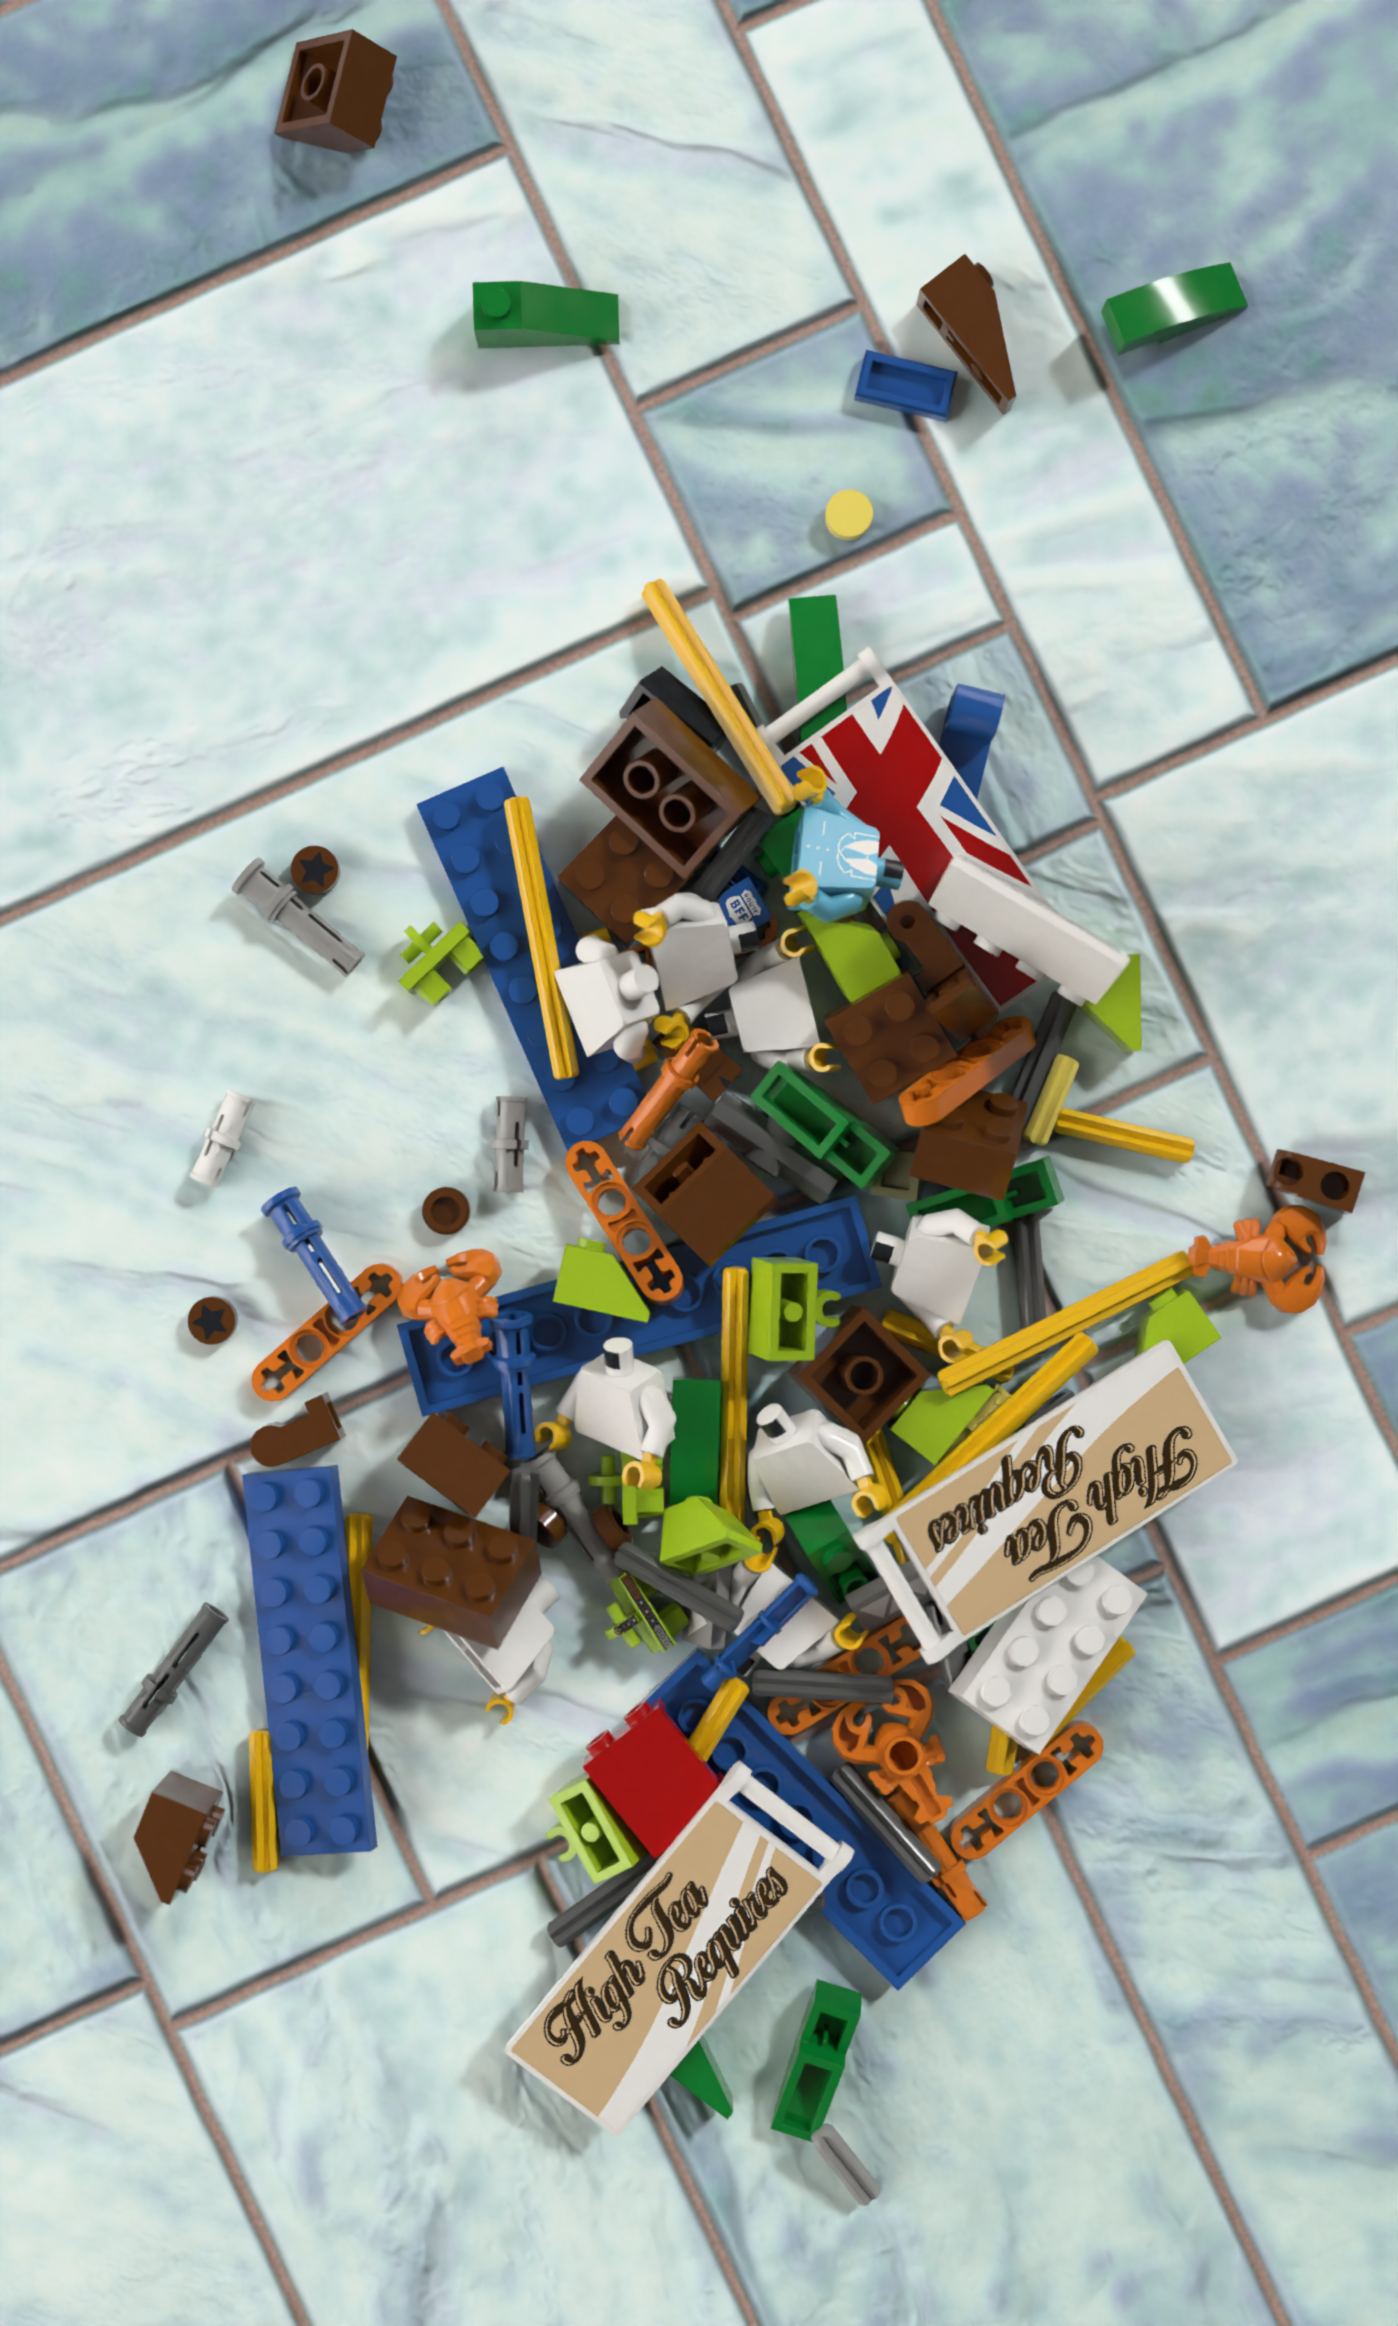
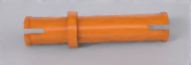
M700 1028L693 1029L678 1053L672 1056V1058L666 1059L661 1068V1076L623 1128L618 1132L620 1140L625 1139L631 1133L624 1143L627 1147L636 1151L643 1150L648 1140L683 1093L695 1087L699 1081L698 1073L719 1047L716 1039L712 1040L708 1046L706 1045L713 1036L712 1034Z
M898 1786L890 1794L886 1795L883 1800L941 1863L942 1868L931 1881L935 1887L942 1888L964 1922L976 1917L988 1906V1903L966 1873L967 1865L961 1857L955 1856L935 1824L926 1821L920 1825L914 1819L919 1805L910 1798L907 1792L902 1790L901 1786Z

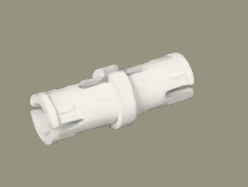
M230 1089L227 1090L212 1127H207L203 1136L207 1137L189 1175L191 1178L215 1188L219 1187L234 1150L239 1151L242 1141L239 1138L257 1101Z

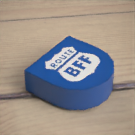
M749 876L727 889L719 898L718 904L728 927L754 921L756 928L773 918Z

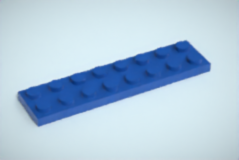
M500 767L416 805L479 950L485 958L486 966L568 1152L578 1142H595L618 1132L623 1128L647 1094L633 1065L620 1058L614 1048L590 1057L586 1056L570 1013L569 1017L580 1072L576 1077L558 1080L553 1076L504 808L505 800L516 797V794L504 767ZM539 849L561 969L582 963L576 955V945L579 939Z
M338 1465L243 1474L268 1731L271 1736L272 1770L281 1856L371 1852L378 1846Z
M699 1647L695 1648L644 1699L651 1705L658 1698H661L666 1704L665 1710L687 1739L690 1738L720 1688L719 1686L712 1692L701 1681L700 1678L714 1663ZM746 1696L706 1763L716 1775L721 1772L725 1777L730 1768L736 1762L741 1761L752 1770L751 1776L834 1841L839 1842L842 1840L854 1849L853 1857L848 1865L824 1888L827 1903L820 1912L899 1991L966 1922L963 1921L955 1908L929 1882L921 1884L831 1782L785 1735L781 1734L769 1722L763 1712ZM738 1791L731 1797L730 1801L819 1869L825 1860L821 1854Z

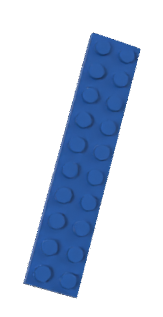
M857 1195L755 1223L711 1268L686 1243L667 1248L681 1271L684 1279V1290L679 1299L666 1306L651 1303L644 1296L623 1261H620V1264L651 1311L648 1323L553 1302L558 1279L499 1295L496 1298L499 1305L498 1313L505 1311H527L533 1315V1323L529 1325L530 1351L535 1353L536 1362L529 1372L530 1386L578 1373L585 1363L593 1361L604 1353V1343L611 1338L623 1337L631 1340L633 1356L636 1357L721 1333L723 1270L731 1266H740L748 1269L750 1310L752 1257H798L818 1263L817 1290H832L840 1293L841 1298L880 1288L882 1284L876 1262L870 1258L872 1248ZM658 1253L651 1262L637 1266L636 1270L641 1272L647 1266L655 1282L649 1289L653 1291L659 1288L665 1294L671 1290L669 1282L675 1276L673 1274L669 1276L661 1274L654 1261L663 1258L662 1254ZM489 1318L482 1321L481 1338L489 1337L492 1342V1350L486 1352L482 1359L469 1365L462 1363L458 1366L455 1365L450 1357L456 1346L449 1336L441 1339L436 1345H432L427 1340L426 1335L423 1334L425 1326L429 1321L411 1320L397 1324L422 1417L428 1416L432 1412L438 1413L502 1395L501 1372L496 1371L492 1362V1357L497 1354L495 1328L490 1326Z

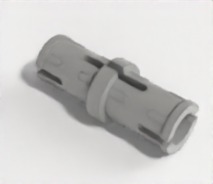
M496 1096L495 1139H491V1149H495L493 1192H524V1150L529 1148V1140H524L527 1098Z

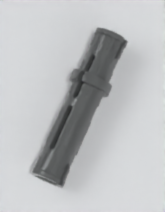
M203 1603L198 1614L175 1642L153 1674H147L142 1680V1690L124 1715H121L119 1718V1722L123 1727L136 1736L143 1737L166 1704H173L178 1697L176 1692L178 1687L200 1660L202 1654L223 1625L229 1621V1618L221 1610L210 1603ZM199 1635L198 1639L195 1641V1643H194V1644L192 1645V1647L189 1649V1651L187 1652V1654L184 1656V1658H183V1659L181 1660V1662L178 1664V1662L180 1661V1659L182 1658V1656L185 1654V1652H186V1651L188 1650V1648L191 1646V1644L193 1643V1641H194V1640L196 1639V1637Z

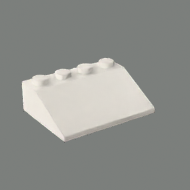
M961 854L954 856L928 903L929 906L936 909L932 916L933 919L955 932L963 925L978 934L974 940L975 944L999 957L1002 950L1020 959L1015 966L1018 970L1039 982L1044 975L1061 984L1057 993L1081 1007L1086 999L1096 1005L1130 961L1129 956L1124 951Z

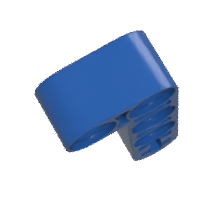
M957 683L949 701L939 747L977 799L990 744L1000 722L1005 694Z

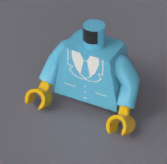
M812 765L798 771L797 776L802 782L793 786L792 795L798 801L808 799L809 806L805 805L795 829L791 874L783 879L784 884L789 886V893L785 895L787 909L807 911L822 922L831 923L865 910L875 886L899 890L903 878L904 862L878 857L879 831L874 827L866 825L835 799L826 789L827 778L820 767Z

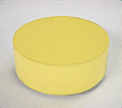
M843 490L836 493L829 500L825 512V523L828 530L836 538L844 541L856 540L865 535L871 526L873 518L871 502L863 493L856 490Z

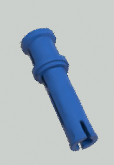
M297 1187L287 1188L265 1202L261 1207V1212L265 1217L270 1216L284 1237L282 1241L284 1248L291 1253L296 1252L316 1285L337 1314L340 1323L347 1325L362 1316L368 1310L367 1306L363 1304L344 1271L320 1237L323 1233L322 1225L318 1220H312L299 1200L301 1196ZM287 1212L291 1214L296 1224H293V1222L287 1215ZM309 1245L313 1248V1252L308 1248ZM320 1263L324 1265V1267L328 1271L329 1275L331 1276V1278L333 1279L341 1293H337L336 1289L334 1288V1286L326 1276L325 1272L319 1265Z
M505 1311L498 1313V1316L495 1318H489L490 1326L495 1328L497 1354L492 1357V1362L496 1371L501 1372L506 1442L505 1455L508 1456V1459L523 1460L536 1455L529 1372L536 1362L535 1353L530 1351L529 1325L533 1323V1315L527 1311Z

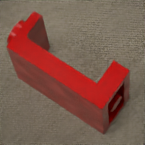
M658 1698L651 1705L646 1700L640 1702L623 1717L626 1722L623 1727L614 1734H611L607 1729L595 1737L586 1746V1750L589 1753L585 1756L582 1766L654 1859L667 1850L724 1779L721 1772L717 1775L713 1772L665 1710L666 1704L661 1698Z

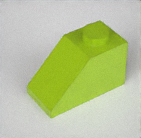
M801 910L797 913L803 925L807 927V932L841 992L851 1003L902 974L894 961L901 957V954L888 932L880 935L870 924L846 918L825 923L807 911Z
M1127 954L1130 961L1099 1002L1095 1005L1086 999L1082 1007L1079 1005L1077 1007L1124 1053H1134L1142 1050L1140 954Z
M578 1237L576 1245L565 1244L553 1302L648 1323L650 1309L615 1254L605 1252V1242Z
M1169 1287L1148 1301L1151 1309L1141 1315L1134 1358L1160 1341L1169 1340L1184 1364L1222 1337L1189 1290L1180 1288L1175 1292L1172 1287Z
M981 1382L955 1396H948L941 1386L919 1388L893 1414L887 1426L933 1465H936L995 1390L985 1382Z
M691 1496L686 1498L684 1502L664 1509L660 1562L696 1578L762 1554L761 1542L732 1512L713 1504V1501L707 1497Z

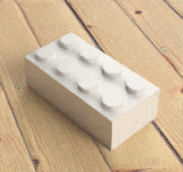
M1095 1556L998 1619L948 1692L1022 1747L1040 1754L1148 1593L1100 1557Z

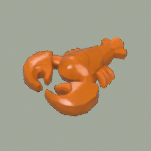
M1285 1205L1274 1214L1262 1234H1259V1219L1254 1217L1253 1219L1247 1218L1234 1222L1233 1227L1236 1233V1240H1228L1211 1246L1206 1236L1194 1237V1245L1188 1249V1265L1193 1267L1192 1275L1204 1278L1211 1267L1217 1271H1224L1226 1274H1235L1230 1287L1231 1292L1234 1294L1248 1295L1252 1298L1257 1292V1282H1260L1269 1302L1280 1313H1302L1314 1306L1322 1294L1325 1282L1324 1266L1314 1265L1312 1275L1307 1284L1304 1283V1280L1311 1272L1310 1265L1296 1269L1282 1281V1278L1294 1268L1298 1261L1292 1248L1284 1241L1285 1236L1297 1249L1310 1255L1312 1248L1307 1244L1306 1237L1310 1235L1315 1254L1324 1255L1327 1244L1325 1225L1318 1214L1304 1205Z
M470 1249L446 1260L447 1266L455 1278H443L441 1281L436 1265L422 1269L412 1275L402 1285L401 1290L396 1296L403 1317L416 1321H429L425 1326L423 1334L426 1335L427 1340L432 1345H436L441 1339L449 1336L456 1346V1349L450 1354L456 1366L462 1363L467 1365L482 1359L486 1352L492 1350V1342L489 1337L481 1338V1324L483 1319L498 1316V1299L486 1295L498 1282L502 1269L498 1258L486 1249Z
M898 1678L893 1680L894 1696L898 1698V1702L895 1704H882L880 1707L887 1713L910 1719L907 1726L896 1722L882 1723L877 1730L874 1745H867L872 1725L871 1711L864 1714L860 1725H856L854 1717L866 1703L850 1702L838 1713L832 1725V1744L839 1756L846 1761L854 1764L880 1765L882 1769L868 1773L869 1779L873 1780V1784L880 1789V1792L888 1795L900 1785L902 1790L907 1792L910 1798L919 1805L914 1819L920 1825L926 1821L934 1824L946 1817L947 1809L953 1806L951 1796L937 1795L936 1785L932 1778L933 1774L930 1770V1767L938 1765L946 1759L942 1743L939 1742V1736L934 1734L925 1744L922 1742L924 1734L933 1720L935 1702L927 1687L913 1679Z

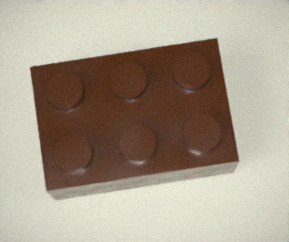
M657 697L630 715L579 779L582 784L684 880L710 859L762 798L756 790Z
M407 1495L362 1567L361 1574L369 1603L498 1650L541 1576L542 1571L536 1540Z

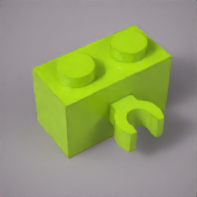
M752 1257L748 1353L767 1361H814L816 1324L828 1328L840 1325V1319L823 1315L822 1308L824 1303L828 1300H841V1294L828 1289L817 1290L818 1263L798 1257Z
M587 1773L572 1779L548 1798L560 1822L546 1833V1837L549 1840L557 1835L564 1836L568 1840L569 1848L558 1856L559 1861H570L578 1854L594 1885L633 1867L649 1852Z

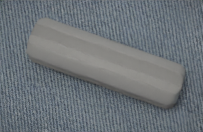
M826 2123L820 2129L815 2130L811 2136L814 2148L858 2204L866 2206L872 2200L877 2199L880 2194L877 2182L833 2125Z

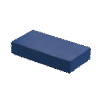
M866 350L854 401L946 422L958 372Z

